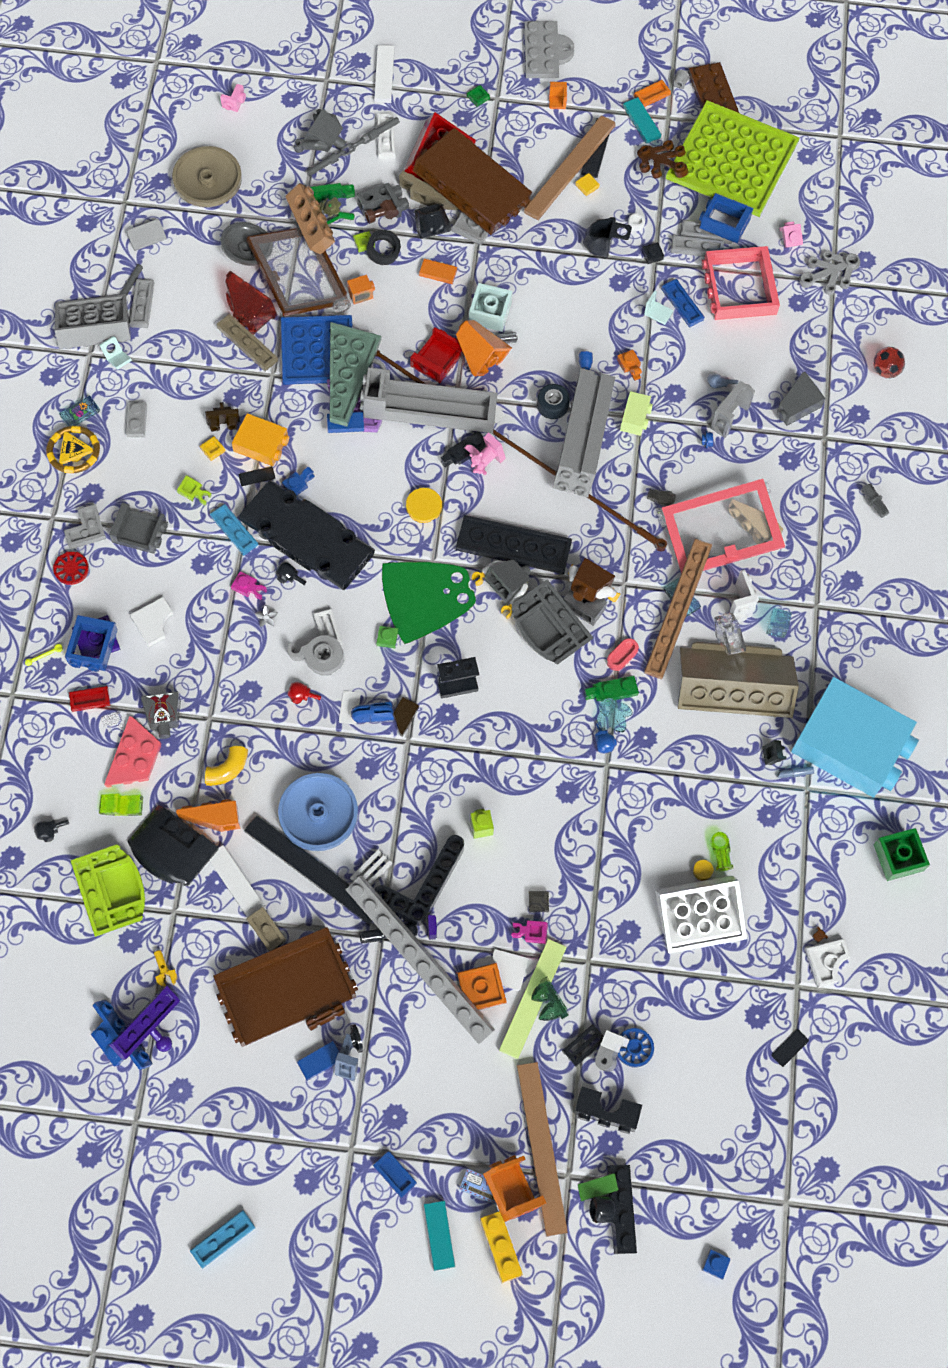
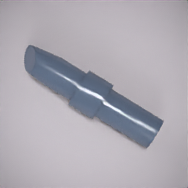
M797 767L782 770L778 773L777 777L794 778L814 774V767Z

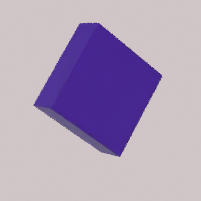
M428 915L429 940H436L437 938L435 915Z

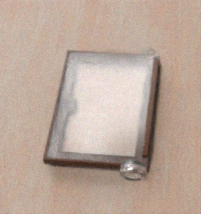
M299 225L294 229L247 237L246 241L283 316L331 307L334 308L336 313H343L351 307L347 292L326 250L322 254L310 250Z

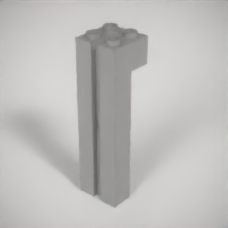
M368 367V373L363 376L360 410L364 411L363 418L493 433L498 393L390 380V370Z
M581 368L553 489L565 492L569 489L573 490L574 494L588 497L596 475L615 377L606 374L597 376L594 375V371Z

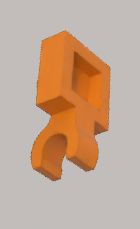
M634 350L617 355V361L624 373L629 371L634 381L641 379V362Z

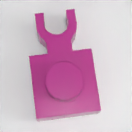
M241 571L231 585L232 590L246 597L252 593L259 600H262V595L257 592L264 591L266 593L267 591L265 586L256 585L257 579Z
M527 920V926L513 923V927L519 928L520 931L512 933V938L525 936L526 942L546 944L547 922Z

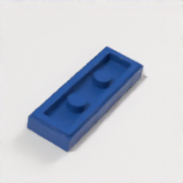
M677 279L661 286V290L689 328L704 321L705 316Z

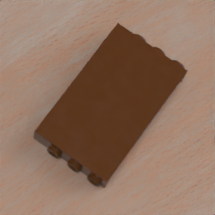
M453 128L450 132H445L439 141L436 140L432 144L430 149H425L416 160L413 171L490 235L494 234L502 225L506 226L512 216L516 217L521 208H526L531 202L530 196L532 191L456 128Z
M328 927L213 975L220 992L216 996L220 1005H225L227 1010L224 1013L228 1025L232 1023L234 1031L231 1033L235 1043L240 1042L242 1047L311 1018L329 1008H333V1006L339 1003L343 1004L357 998L355 991H358L355 980L349 979L347 974L350 972L346 960L342 962L340 958L342 950L338 942L334 943Z

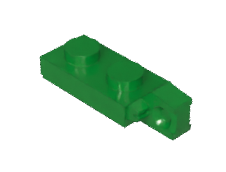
M341 183L310 187L314 191V197L318 202L326 200V198L331 200L334 197L337 199L355 197L353 184L341 185Z
M635 676L593 684L592 688L585 689L584 692L586 700L596 698V701H601V703L634 697L639 694Z

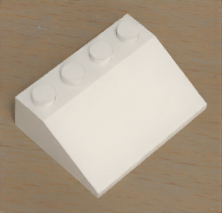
M734 876L655 890L658 912L668 953L747 939L739 881Z

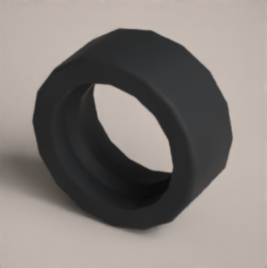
M378 230L369 238L367 254L376 264H392L398 258L401 249L400 240L392 231ZM378 240L388 241L394 247V251L390 255L379 254L374 249V243Z

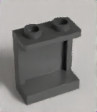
M122 502L109 535L112 543L155 554L156 549L161 546V536L167 530L168 521H166L165 514H160L157 517L131 510L129 504Z

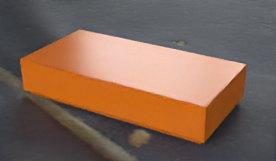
M663 80L634 92V98H639L644 107L671 95V90Z
M424 259L419 276L453 285L457 267Z

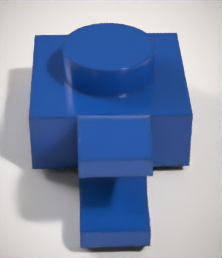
M307 467L300 476L295 472L282 482V486L286 490L294 491L297 496L308 488L306 483L315 477L314 471Z

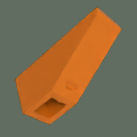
M225 799L216 804L207 802L202 803L201 806H183L181 809L176 810L179 819L223 832L240 829L236 800Z

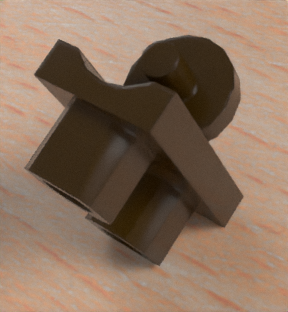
M220 402V407L213 408V411H205L207 424L212 432L219 431L220 424H227L229 430H237L238 422H240L238 408L224 407V402Z

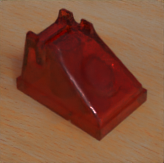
M232 271L227 273L225 280L228 289L226 299L233 312V317L238 319V322L247 327L248 331L254 335L271 319L274 320L278 315L272 300Z

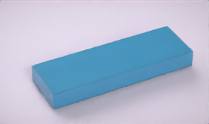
M225 504L210 513V517L243 556L258 546V542Z
M242 1210L192 1248L190 1252L200 1267L204 1269L256 1227L244 1210Z

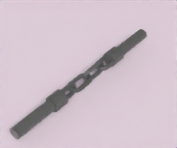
M398 117L362 135L358 142L354 144L349 143L342 147L339 153H332L325 160L306 170L307 175L310 177L326 166L339 161L338 158L340 156L351 154L360 144H367L378 138L380 134L400 123ZM368 135L370 139L365 142L364 137ZM351 146L352 150L345 153L344 149Z

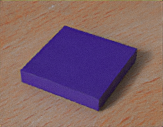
M108 615L97 618L100 620L110 621ZM81 630L77 643L81 656L99 658L106 635ZM115 638L111 653L121 650L117 638Z

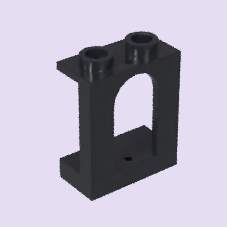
M476 657L437 664V684L441 699L478 692L476 676L480 674Z

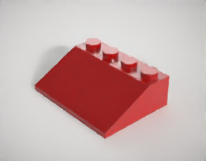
M434 112L425 121L403 171L424 181L413 171L416 160L425 149H430L436 140L439 141L445 132H450L453 128H456L474 144L476 140Z

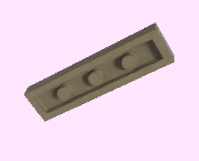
M228 314L216 324L217 328L263 371L266 372L278 362V357L231 314Z

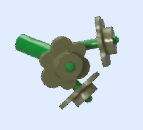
M336 197L332 198L331 201H328V198H326L324 202L320 203L322 214H328L329 217H332L333 214L336 215V217L326 221L328 227L329 224L338 219L354 220L355 217L354 213L340 211L341 202Z

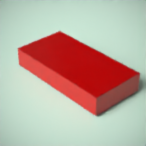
M108 686L69 692L72 712L111 706Z

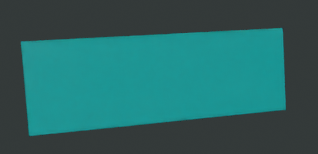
M639 98L623 103V108L646 144L661 138L662 134Z
M445 1201L424 1204L434 1271L455 1268Z

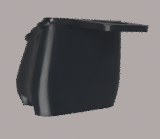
M439 203L414 210L417 233L420 239L451 231V223L443 208L444 204Z
M615 217L599 219L586 230L583 245L594 256L599 255L606 259L609 256L613 238L629 240L632 227L627 224L617 223ZM619 228H625L627 230V234L619 235L617 233V230Z

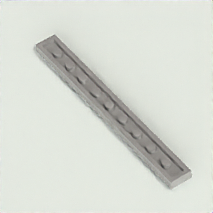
M362 875L359 876L346 891L474 1040L480 1044L495 1030L494 1027Z

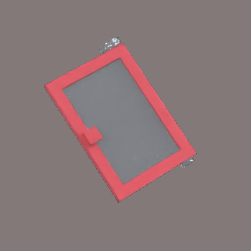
M759 479L656 510L661 528L667 526L681 574L694 539L712 544L703 571L785 548L768 495L771 492L769 482Z

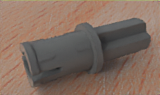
M871 483L865 485L861 490L868 498L869 505L875 508L881 518L887 516L889 511L882 501V496L876 492Z

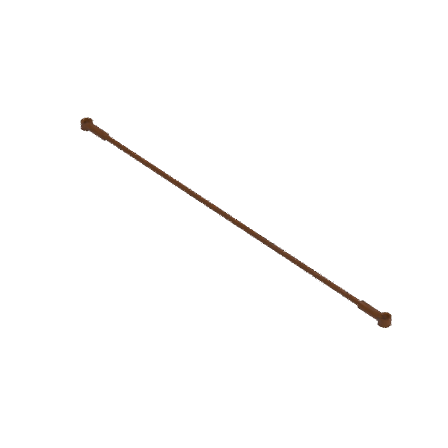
M377 350L376 357H380L415 382L426 384L380 353V350ZM493 429V435L555 476V470ZM589 494L588 499L636 530L637 534L654 544L657 551H665L667 547L665 539H658L642 527L639 528Z

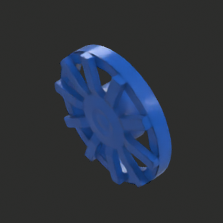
M638 1028L625 1030L620 1036L626 1035L629 1042L626 1048H620L617 1055L619 1060L631 1068L646 1065L654 1054V1043L651 1036ZM630 1032H635L634 1039L630 1037ZM638 1033L644 1035L641 1040H638ZM648 1039L650 1045H643V1042ZM651 1048L650 1054L644 1052L643 1049ZM627 1051L628 1053L622 1057L620 1052ZM640 1054L648 1058L643 1062ZM629 1055L632 1056L631 1063L625 1060ZM636 1056L640 1062L639 1064H634Z

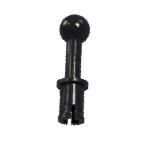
M413 923L405 924L416 937L418 934L417 926ZM378 927L376 930L359 932L361 944L371 942L382 943V939L387 938Z

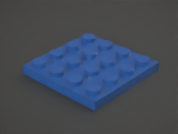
M352 315L281 317L283 385L327 383V379L330 380V322L353 328Z

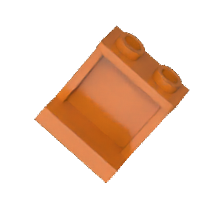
M516 1155L505 1159L503 1164L501 1160L491 1164L489 1166L490 1170L483 1174L504 1222L532 1212L546 1204L543 1195L534 1198L523 1174L520 1163L526 1160L525 1156L516 1158Z

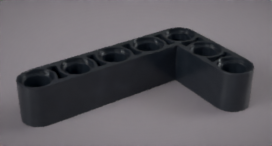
M452 835L447 839L414 900L385 885H379L374 890L378 894H387V898L384 901L399 918L416 926L423 925L463 854V838L459 835ZM452 843H458L461 847L459 849L454 850L450 847V845ZM449 860L451 865L445 867L441 865V862ZM433 877H440L442 881L439 884H435L431 879ZM430 894L433 898L430 901H424L422 896ZM397 902H403L405 907L397 909L394 905ZM415 911H420L423 913V916L416 919L412 914Z

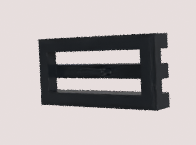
M592 1024L562 1050V1053L577 1067L601 1045L604 1036ZM593 1030L595 1034L571 1054L569 1051ZM597 1037L600 1038V1040L596 1044H594L587 1052H585L579 1059L576 1060L574 1058Z

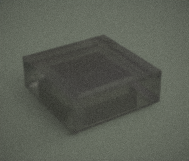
M529 891V912H549V891Z

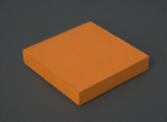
M497 963L457 972L462 992L478 1010L507 1003Z

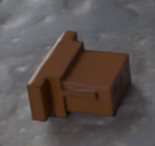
M817 927L818 931L813 934L812 938L817 943L824 938L828 939L826 933Z

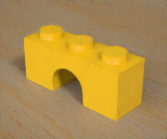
M500 1211L480 1218V1223L490 1246L501 1284L521 1277L523 1273Z

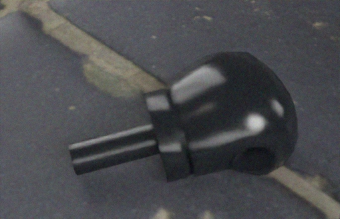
M282 562L276 569L275 573L280 583L284 584L287 581L292 583L294 580L304 586L307 581L297 576L299 571L288 562Z
M54 819L40 821L34 826L35 835L39 840L51 842L54 839V834L58 833L57 828L68 825L69 821L68 819L55 823Z

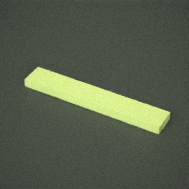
M550 939L547 940L499 1049L500 1052L515 1059L519 1058L565 953L566 946Z

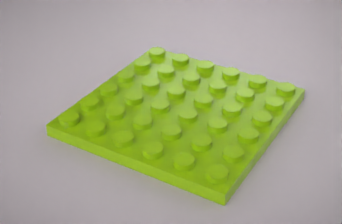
M707 100L683 143L686 154L682 157H676L674 160L676 163L684 162L687 165L688 174L683 178H677L674 170L670 168L666 174V179L711 198L717 193L754 208L752 215L760 217L800 137Z

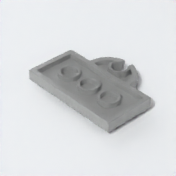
M525 21L526 78H559V65L569 62L574 56L573 41L565 35L558 34L557 21ZM564 48H569V49H571V50H569V51H564L563 49H564Z

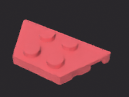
M129 716L104 783L105 787L109 788L112 785L122 783L126 785L135 781H148L161 748V742L131 716Z

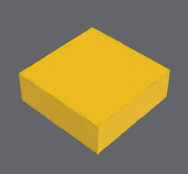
M589 173L577 180L575 184L585 196H588L600 186Z
M215 436L200 445V449L210 461L226 452L224 446Z

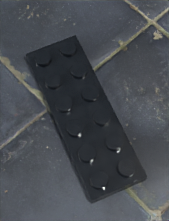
M464 515L456 544V551L501 561L515 560L519 565H527L532 568L564 574L572 539Z

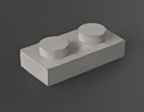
M128 402L127 437L145 438L146 402Z

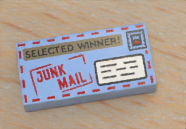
M467 1169L459 1190L497 1205L484 1175Z

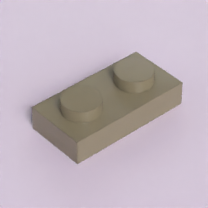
M263 907L246 918L268 951L274 950L286 941Z

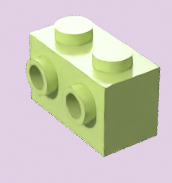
M630 391L620 431L641 436L642 430L647 429L649 419H646V415L651 414L653 406L650 403L651 396Z

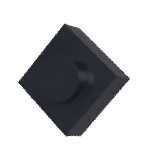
M658 242L642 246L641 251L647 264L664 260V254Z

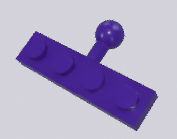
M168 986L163 987L109 1046L122 1060H126L150 1034L156 1041V1048L160 1052L169 1051L172 1047L171 1038L166 1035L162 1036L156 1027L180 1002L179 998Z

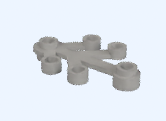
M827 250L824 251L822 260L810 257L807 262L809 268L820 267L825 270L815 274L804 272L801 275L800 284L803 288H809L815 281L830 276L829 283L826 284L824 292L827 295H833L839 271L846 269L839 286L842 289H847L851 283L852 271L860 266L859 256L851 253L844 257ZM833 260L839 262V264L835 265L829 262Z

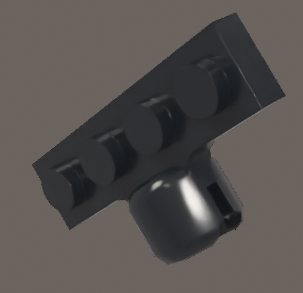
M630 1165L607 1166L608 1175L615 1174L618 1190L609 1193V1196L593 1197L589 1205L590 1217L595 1223L611 1224L614 1254H636L637 1246Z

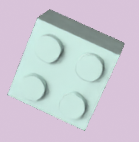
M478 283L469 311V320H475L485 328L503 332L512 303V291Z

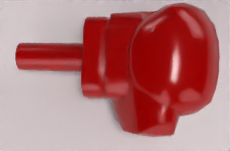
M300 682L291 683L288 689V696L291 698V702L295 704L301 703L302 700L307 701L308 697L317 700L321 699L320 695L310 693L311 688Z

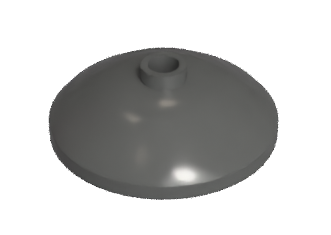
M238 222L231 224L222 232L220 239L221 248L225 255L236 263L247 266L258 265L246 240L248 236L265 234L267 232L252 223ZM273 243L259 245L266 261L272 254Z

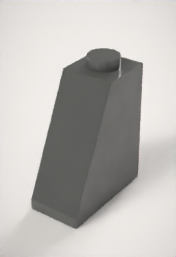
M806 372L800 375L778 407V418L786 426L822 408L825 397Z

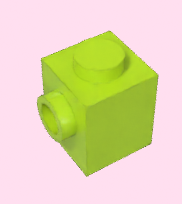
M477 809L474 813H471L470 822L474 839L493 836L494 826L490 810Z

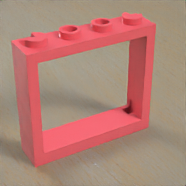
M768 246L706 251L705 258L702 260V268L706 271L705 283L709 287L707 294L708 298H711L710 310L711 313H714L715 320L777 315L780 303ZM759 261L767 303L720 307L712 265Z

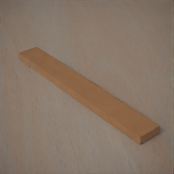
M602 115L524 209L526 215L539 221L616 126L615 121Z
M694 539L644 674L663 679L710 554L712 544Z
M538 1062L517 1065L539 1197L543 1195L546 1200V1204L541 1206L546 1237L566 1234L568 1231Z

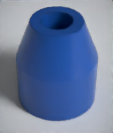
M583 351L579 353V364L582 369H591L593 364L592 352Z

